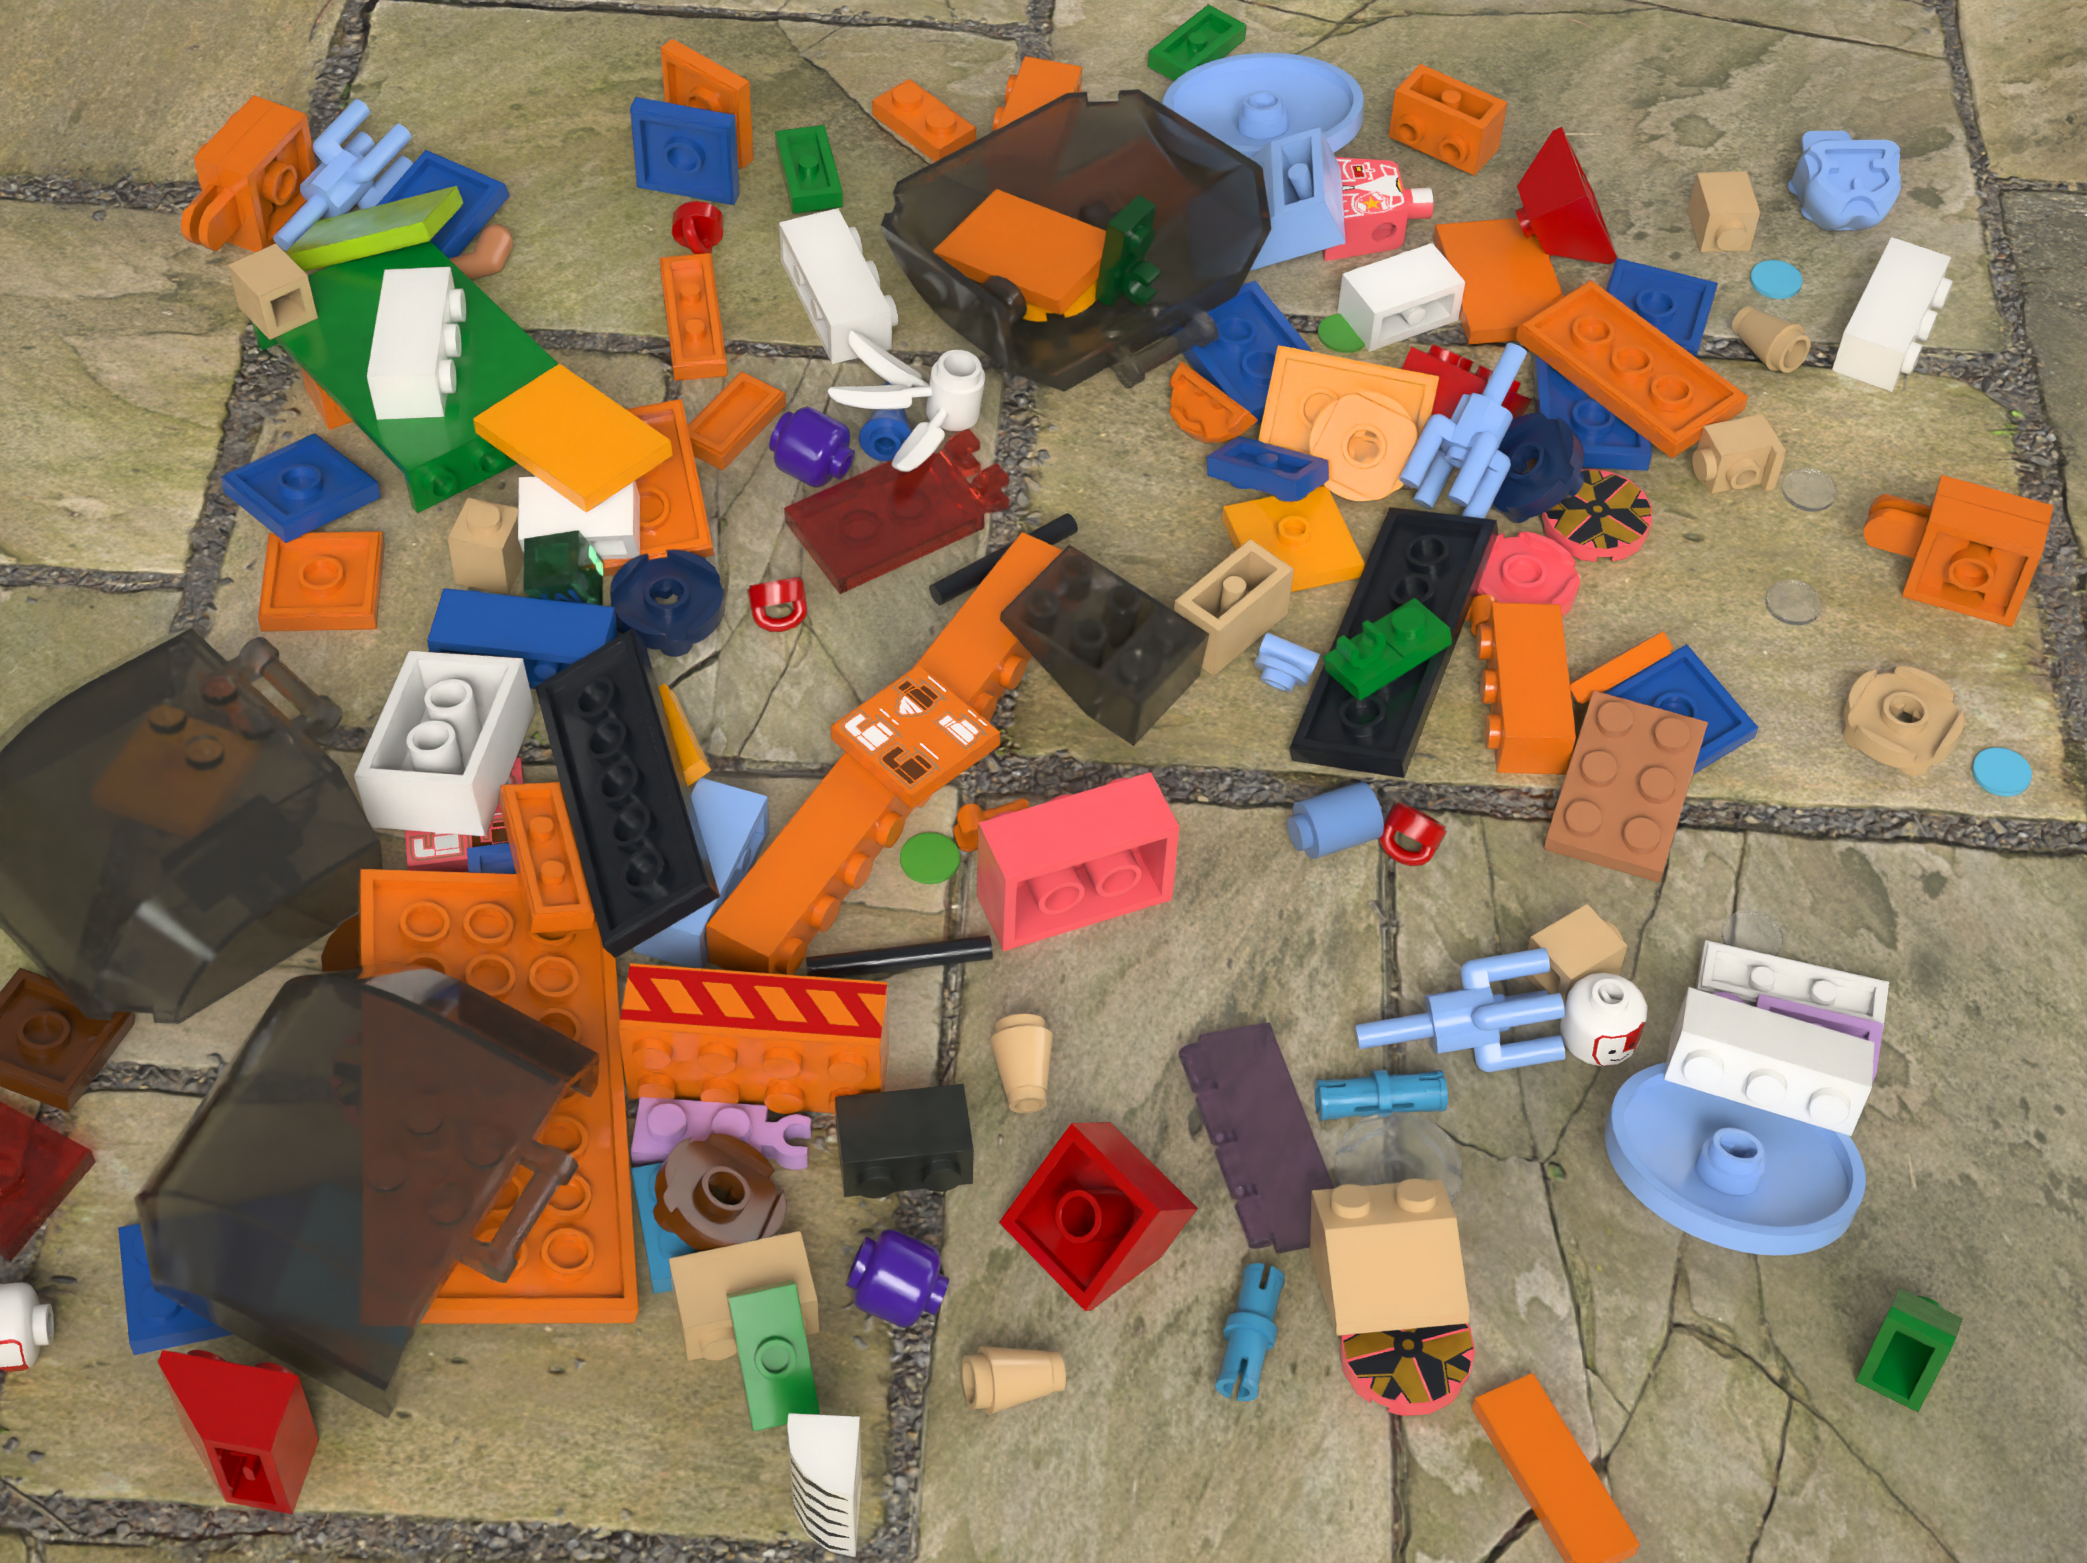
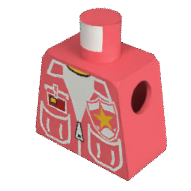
M1335 157L1341 168L1346 243L1322 250L1324 261L1400 248L1404 244L1407 220L1431 219L1433 214L1431 188L1404 189L1398 164L1393 161Z

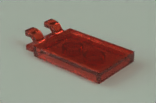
M968 428L951 437L939 453L933 452L920 466L909 472L894 469L891 465L892 459L784 507L785 523L838 593L842 594L984 529L985 513H994L1009 507V498L1000 489L1009 484V476L998 463L981 471V464L972 455V453L980 450V441ZM977 474L971 484L966 480V477Z

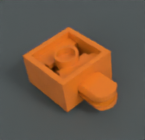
M253 95L236 113L230 116L227 123L207 143L202 145L194 156L201 193L182 213L181 233L184 239L197 245L202 244L213 251H218L225 242L253 252H258L275 244L273 236L307 202L302 197L300 185L317 168L307 114Z
M1941 475L1931 505L1890 494H1882L1877 497L1869 508L1868 519L1864 526V538L1871 547L1912 558L1902 597L2013 627L2042 556L2054 505Z

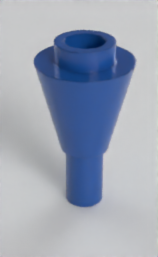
M875 409L859 434L861 448L868 456L878 461H893L898 450L912 433L905 409Z

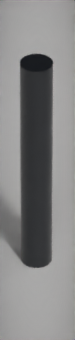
M1066 513L1028 533V535L1053 546L1077 533L1078 527L1074 518L1069 513ZM1013 542L930 585L929 591L933 600L938 605H942L980 585Z
M990 935L806 957L807 976L844 978L993 959Z

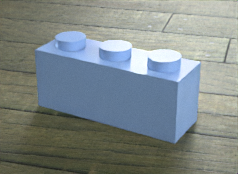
M700 778L690 796L720 897L635 946L633 952L683 967L704 969L708 961L705 925L754 866L770 832L767 796Z

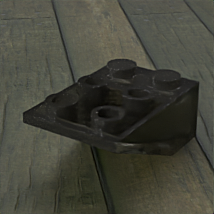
M1070 544L1000 615V621L1087 716L1133 746L1200 676L1209 638L1208 632Z

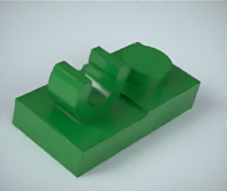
M1414 598L1373 624L1368 620L1362 623L1363 632L1349 640L1344 635L1339 637L1336 649L1324 655L1323 660L1325 671L1355 698L1361 701L1452 644L1450 627Z

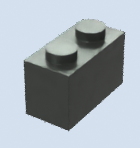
M964 1084L835 1097L836 1134L844 1197L863 1196L876 1199L899 1191L928 1189L930 1191L942 1192L951 1190L958 1185L973 1184L974 1148Z

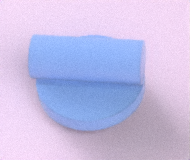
M1267 632L1259 649V655L1255 659L1254 666L1263 671L1260 677L1261 681L1279 690L1292 692L1295 685L1307 686L1320 654Z

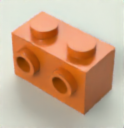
M1419 64L1395 90L1388 137L1475 176L1500 148L1508 102Z

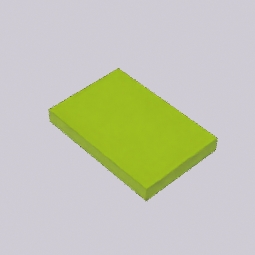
M453 186L318 220L285 253L306 272L428 242L460 209L463 200L458 187Z

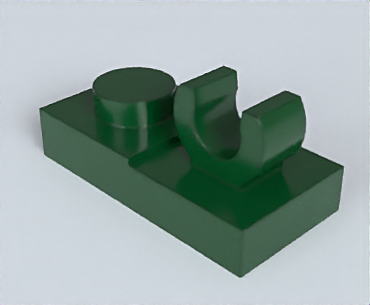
M1140 194L1107 223L1095 299L1108 307H1111L1124 294L1133 303L1145 306L1157 294V290L1150 285L1160 276L1161 271L1152 263L1144 261L1145 254L1151 247L1156 235V231L1152 228L1156 204Z

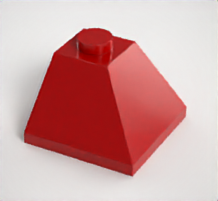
M1563 127L1557 128L1551 132L1517 185L1524 206L1515 210L1521 228L1527 239L1536 235L1545 254L1608 265L1615 263L1618 256L1595 193Z

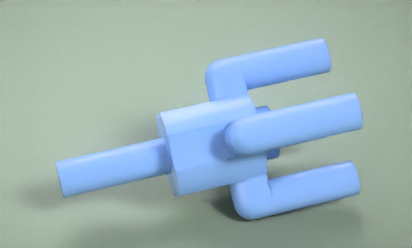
M358 99L353 100L313 142V151L322 163L300 185L302 197L307 202L273 236L274 242L282 250L287 251L321 217L326 219L346 214L356 204L360 209L376 206L413 164L407 157L400 156L373 184L375 176L411 140L410 132L403 125L395 124L375 145L373 139L368 134L360 131L342 149L340 145L370 115V110L365 103Z
M1507 343L1482 395L1472 393L1471 395L1463 394L1451 420L1442 414L1432 415L1428 419L1399 477L1403 484L1418 489L1413 498L1416 504L1432 510L1455 466L1461 470L1447 497L1452 502L1466 507L1462 516L1485 519L1511 466L1509 457L1498 450L1513 420V414L1508 409L1502 407L1501 404L1527 354L1525 349L1516 344Z
M1546 948L1479 958L1465 962L1460 971L1463 989L1425 995L1426 1013L1355 1025L1359 1050L1431 1037L1434 1052L1438 1054L1473 1048L1476 1064L1484 1072H1495L1565 1060V1048L1561 1035L1500 1045V1032L1508 1031L1510 1027L1565 1018L1561 994L1548 995L1545 989L1504 996L1502 993L1493 995L1489 982L1550 972V962Z

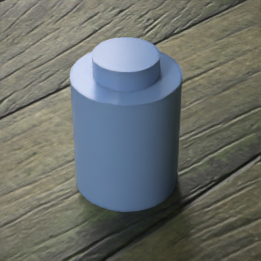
M1361 781L1294 803L1292 816L1287 819V830L1296 850H1304L1311 859H1317L1380 838L1383 835L1384 823L1381 808L1373 790L1367 783Z

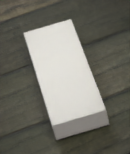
M1705 940L1701 952L1695 989L1714 994V992H1728L1738 996L1745 1004L1754 1007L1759 994L1883 1023L1884 1027L1889 982Z

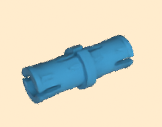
M1373 1070L1368 1077L1339 1080L1318 1079L1315 1081L1314 1086L1315 1107L1319 1121L1357 1116H1374L1376 1121H1388L1393 1114L1422 1111L1443 1112L1446 1111L1448 1105L1447 1083L1442 1070L1405 1075H1388L1386 1070Z
M1262 1263L1249 1264L1243 1270V1281L1236 1311L1227 1317L1223 1332L1228 1343L1220 1374L1215 1383L1216 1390L1224 1397L1230 1399L1233 1385L1236 1383L1238 1374H1240L1242 1379L1237 1401L1241 1402L1252 1401L1258 1397L1265 1354L1267 1350L1274 1347L1278 1328L1273 1321L1281 1289L1285 1284V1276L1280 1270L1271 1266L1267 1282H1265L1263 1290L1260 1289L1259 1285L1265 1265Z

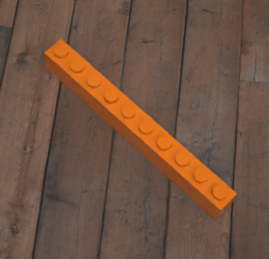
M1022 532L913 668L920 664L985 720L990 722L995 712L997 701L1006 689L1013 690L1018 686L1025 673L1027 662L1036 651L1041 653L1048 647L1053 638L1056 625L1065 614L1072 615L1078 608L1084 593V585L1080 583L1081 558ZM845 752L705 925L708 961L730 971L793 975L802 964L807 946L819 931L826 932L834 923L840 910V903L851 889H860L866 882L877 855L884 847L891 848L897 842L903 831L905 819L914 808H909ZM931 796L919 803L917 807H923Z

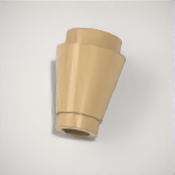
M1746 306L1741 309L1732 323V331L1739 336L1771 371L1781 370L1784 373L1794 371L1804 362L1810 351V338L1805 335V330L1801 325L1755 309L1752 306Z
M1035 1014L1006 1016L995 1024L996 1033L991 1037L990 1043L1005 1094L1008 1098L1009 1109L1016 1113L1040 1111L1047 1105L1046 1094L1048 1090L1053 1034L1050 1030L1046 1029L1045 1020L1041 1016Z
M980 1346L977 1354L965 1355L963 1357L961 1381L965 1401L969 1409H984L986 1414L991 1415L1050 1395L1053 1392L1063 1391L1066 1385V1371L1062 1355L1058 1350L1046 1352L1045 1350Z

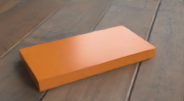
M1592 280L1518 325L1515 339L1672 459L1700 440L1703 426L1729 421L1745 410L1749 396Z

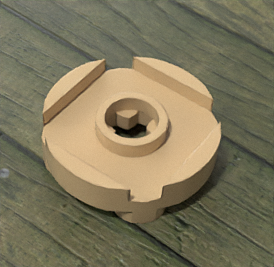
M1895 666L1893 673L1876 675L1877 669L1864 673L1853 684L1844 707L1845 728L1843 736L1849 746L1861 750L1880 763L1899 768L1903 773L1911 776L1926 774L1931 765L1944 761L1952 754L1963 731L1965 717L1963 709L1959 714L1958 708L1953 703L1956 694L1948 684L1927 671L1910 666ZM1902 711L1912 715L1911 723L1899 721L1894 716L1900 715Z

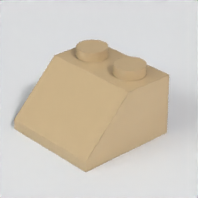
M1414 1178L1400 1183L1368 1186L1346 1184L1334 1189L1311 1191L1310 1257L1336 1336L1469 1323L1470 1312L1457 1218L1441 1179L1423 1180Z

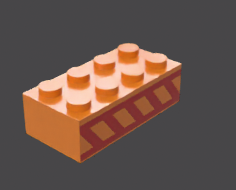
M630 963L619 1022L628 1099L648 1097L768 1106V1109L780 1114H793L805 1111L833 1113L836 1115L835 1097L884 1092L889 1054L888 982Z

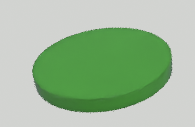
M1341 314L1328 316L1319 324L1318 337L1327 348L1336 352L1351 353L1365 347V343Z
M922 833L910 838L903 845L900 852V864L904 873L912 880L922 884H938L950 879L957 872L960 865V852L957 845L950 838L938 833Z

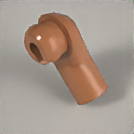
M491 224L481 232L473 252L448 259L470 280L496 274L503 269L512 250L513 237L505 226Z

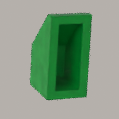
M1899 1288L1855 1382L1919 1412L1955 1343L1963 1318L1945 1310L1933 1299L1915 1296Z

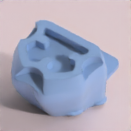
M1845 131L1806 132L1801 139L1802 155L1798 160L1792 179L1788 182V189L1797 196L1801 203L1803 216L1826 231H1859L1879 224L1893 207L1901 190L1899 146L1890 140H1851V136Z

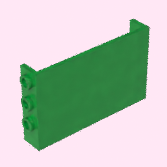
M431 241L330 265L308 275L318 318L269 340L252 322L257 344L262 350H266L279 343L404 473L411 506L417 513L518 464L476 434L473 418L558 365L541 346ZM450 267L455 289H463L466 300L465 322H457L461 334V356L452 358L456 369L455 394H447L444 417L377 420L367 380V372L384 270Z

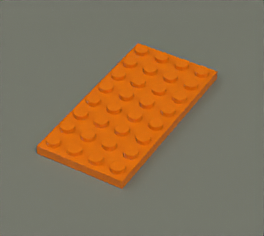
M360 869L359 1007L362 1324L635 1323L639 1306L623 1063L619 1036L620 1017L616 958L603 948L595 916L592 929L530 933L516 874Z

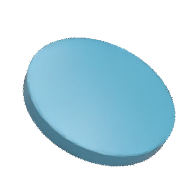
M1766 260L1754 266L1750 275V282L1753 288L1760 294L1773 299H1787L1795 296L1800 291L1803 281L1800 272L1794 266L1779 260Z
M1994 747L1985 749L1976 756L1972 765V774L1976 782L1986 791L1998 796L2009 797L2021 794L2028 788L2032 779V771L2028 762L2018 753L2006 748Z

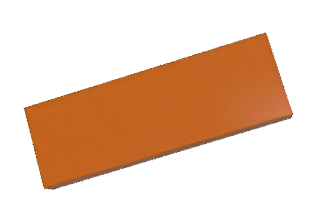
M711 253L659 258L674 381L728 376Z
M560 782L500 785L498 800L530 933L592 929L595 914Z
M1534 1373L1474 1398L1472 1405L1474 1414L1565 1563H1619L1636 1555L1640 1546L1639 1541Z

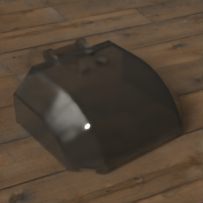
M1139 89L1119 90L1118 101L1089 102L1087 92L1066 93L897 181L893 191L895 206L892 213H885L881 223L883 235L907 278L923 300L947 325L1010 373L1064 392L1106 368L1114 371L1121 384L1130 389L1143 382L1146 373L1196 345L1203 348L1216 341L1219 337L1218 329L1214 320L1207 312L1237 296L1272 230L1261 165ZM996 189L1105 231L1107 223L1140 194L1156 204L1152 227L1156 231V235L1151 247L1145 254L1144 261L1152 263L1161 272L1160 276L1150 285L1157 290V294L1145 306L1133 303L1124 294L1111 307L1096 300L1091 306L1077 315L1064 318V313L1062 315L1046 313L1047 321L1035 322L1012 314L1004 305L1001 291L968 278L935 254L933 250ZM1183 327L1181 330L1170 335L1174 330ZM1164 338L1163 340L1155 343L1154 345L1146 348L1145 350L1137 353L1136 355L1133 354L1138 350L1146 347L1147 345L1155 342L1156 340Z
M192 628L162 636L46 698L26 712L0 737V928L87 1019L112 1020L114 1011L153 1014L154 1023L180 1024L334 931L345 920L359 914L360 869L383 870L381 843L340 766L314 743V741L336 728L343 714L341 707L327 695L318 696L279 659L278 649L264 637H256L247 642L241 649L239 656L227 662ZM263 677L301 715L289 720L251 683Z
M384 961L297 976L288 980L280 988L134 1197L154 1291L379 1415L389 1418L396 1407L393 1381L419 1323L458 1262L494 1281L507 1283L518 1265L514 1257L559 1185H568L579 1168V1164L571 1155L555 1146L543 1145L537 1142L536 1139L569 1088L587 1097L593 1095L598 1087L600 1054L465 982L414 964ZM522 1165L535 1172L492 1241L482 1242L474 1238L519 1166Z

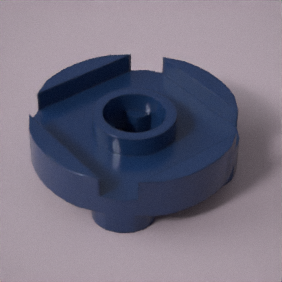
M1530 413L1512 420L1498 448L1499 451L1509 457L1511 466L1491 507L1503 514L1509 521L1522 523L1531 517L1552 509L1563 499L1571 498L1580 491L1584 483V476L1580 472L1584 463V450L1578 435L1564 420L1558 417L1557 420L1547 419L1543 413ZM1535 458L1537 460L1536 465L1527 473L1522 474L1527 470V462Z
M666 550L667 558L649 560L648 553L637 556L624 564L611 582V607H615L617 631L623 634L633 628L644 639L646 648L660 649L663 654L670 657L685 655L692 649L693 644L704 640L712 634L723 618L725 602L724 590L720 584V576L716 568L706 559L683 550ZM672 594L678 596V601L669 605L659 604L656 600L657 597L668 599Z

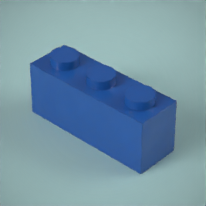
M443 588L427 639L429 652L523 658L530 689H536L537 685L618 637L615 607L599 606L592 603L545 600L537 597L492 594L477 590L465 591Z

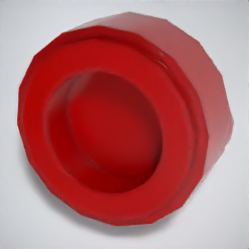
M700 201L687 202L678 206L672 216L671 233L674 240L680 245L691 249L694 254L712 253V247L717 245L723 237L724 218L721 211L709 203Z
M800 577L750 585L749 589H747L754 622L760 628L769 632H784L796 628L805 620L807 615V598L804 582ZM792 602L793 612L790 615L782 618L767 616L765 606Z
M1398 802L1393 804L1385 819L1383 835L1379 840L1384 852L1394 861L1410 867L1422 866L1428 863L1436 850H1438L1447 830L1445 825L1409 805ZM1399 831L1421 843L1420 850L1411 852L1400 847L1394 839L1396 832Z

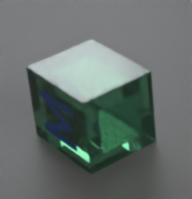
M579 530L524 538L523 591L530 598L572 603H592L603 606V559Z

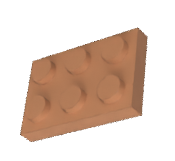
M1593 690L1547 833L1544 850L1660 883L1708 722Z

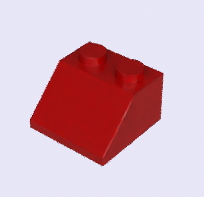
M1111 1122L1071 1123L999 1223L1084 1311H1092L1159 1260L1198 1208Z

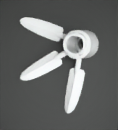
M856 331L849 332V345L856 355L876 374L892 385L829 387L828 393L833 400L851 407L880 410L908 408L912 405V398L927 397L926 415L930 422L919 423L908 436L891 463L894 469L909 472L920 466L943 441L945 433L942 429L963 431L976 424L980 414L985 373L980 360L974 354L964 350L945 352L933 365L930 383L922 380V376L918 371L906 365Z

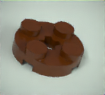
M710 1134L706 1141H693L691 1143L692 1137L682 1140L673 1148L659 1168L655 1180L657 1203L654 1206L653 1214L656 1222L662 1229L675 1233L682 1241L700 1252L774 1236L784 1221L787 1199L784 1189L779 1195L777 1194L776 1186L770 1179L775 1170L758 1150L740 1139L725 1134ZM716 1187L723 1189L727 1193L725 1201L729 1205L721 1203L711 1194Z

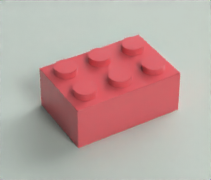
M1151 772L1131 778H1118L1104 786L1074 795H1060L1047 803L1016 812H1002L989 820L978 823L977 898L1003 952L1172 900L1180 827Z

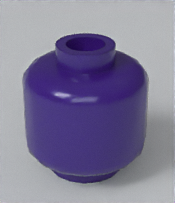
M808 406L802 407L794 413L786 412L776 424L769 442V449L774 452L776 467L780 471L815 488L823 487L833 477L841 480L850 469L855 456V451L849 448V428L845 424Z
M885 1229L877 1235L875 1240L865 1236L854 1258L845 1286L854 1289L853 1301L859 1310L899 1327L907 1328L917 1322L923 1311L932 1315L936 1314L947 1290L950 1278L939 1274L941 1255L937 1248L894 1229Z

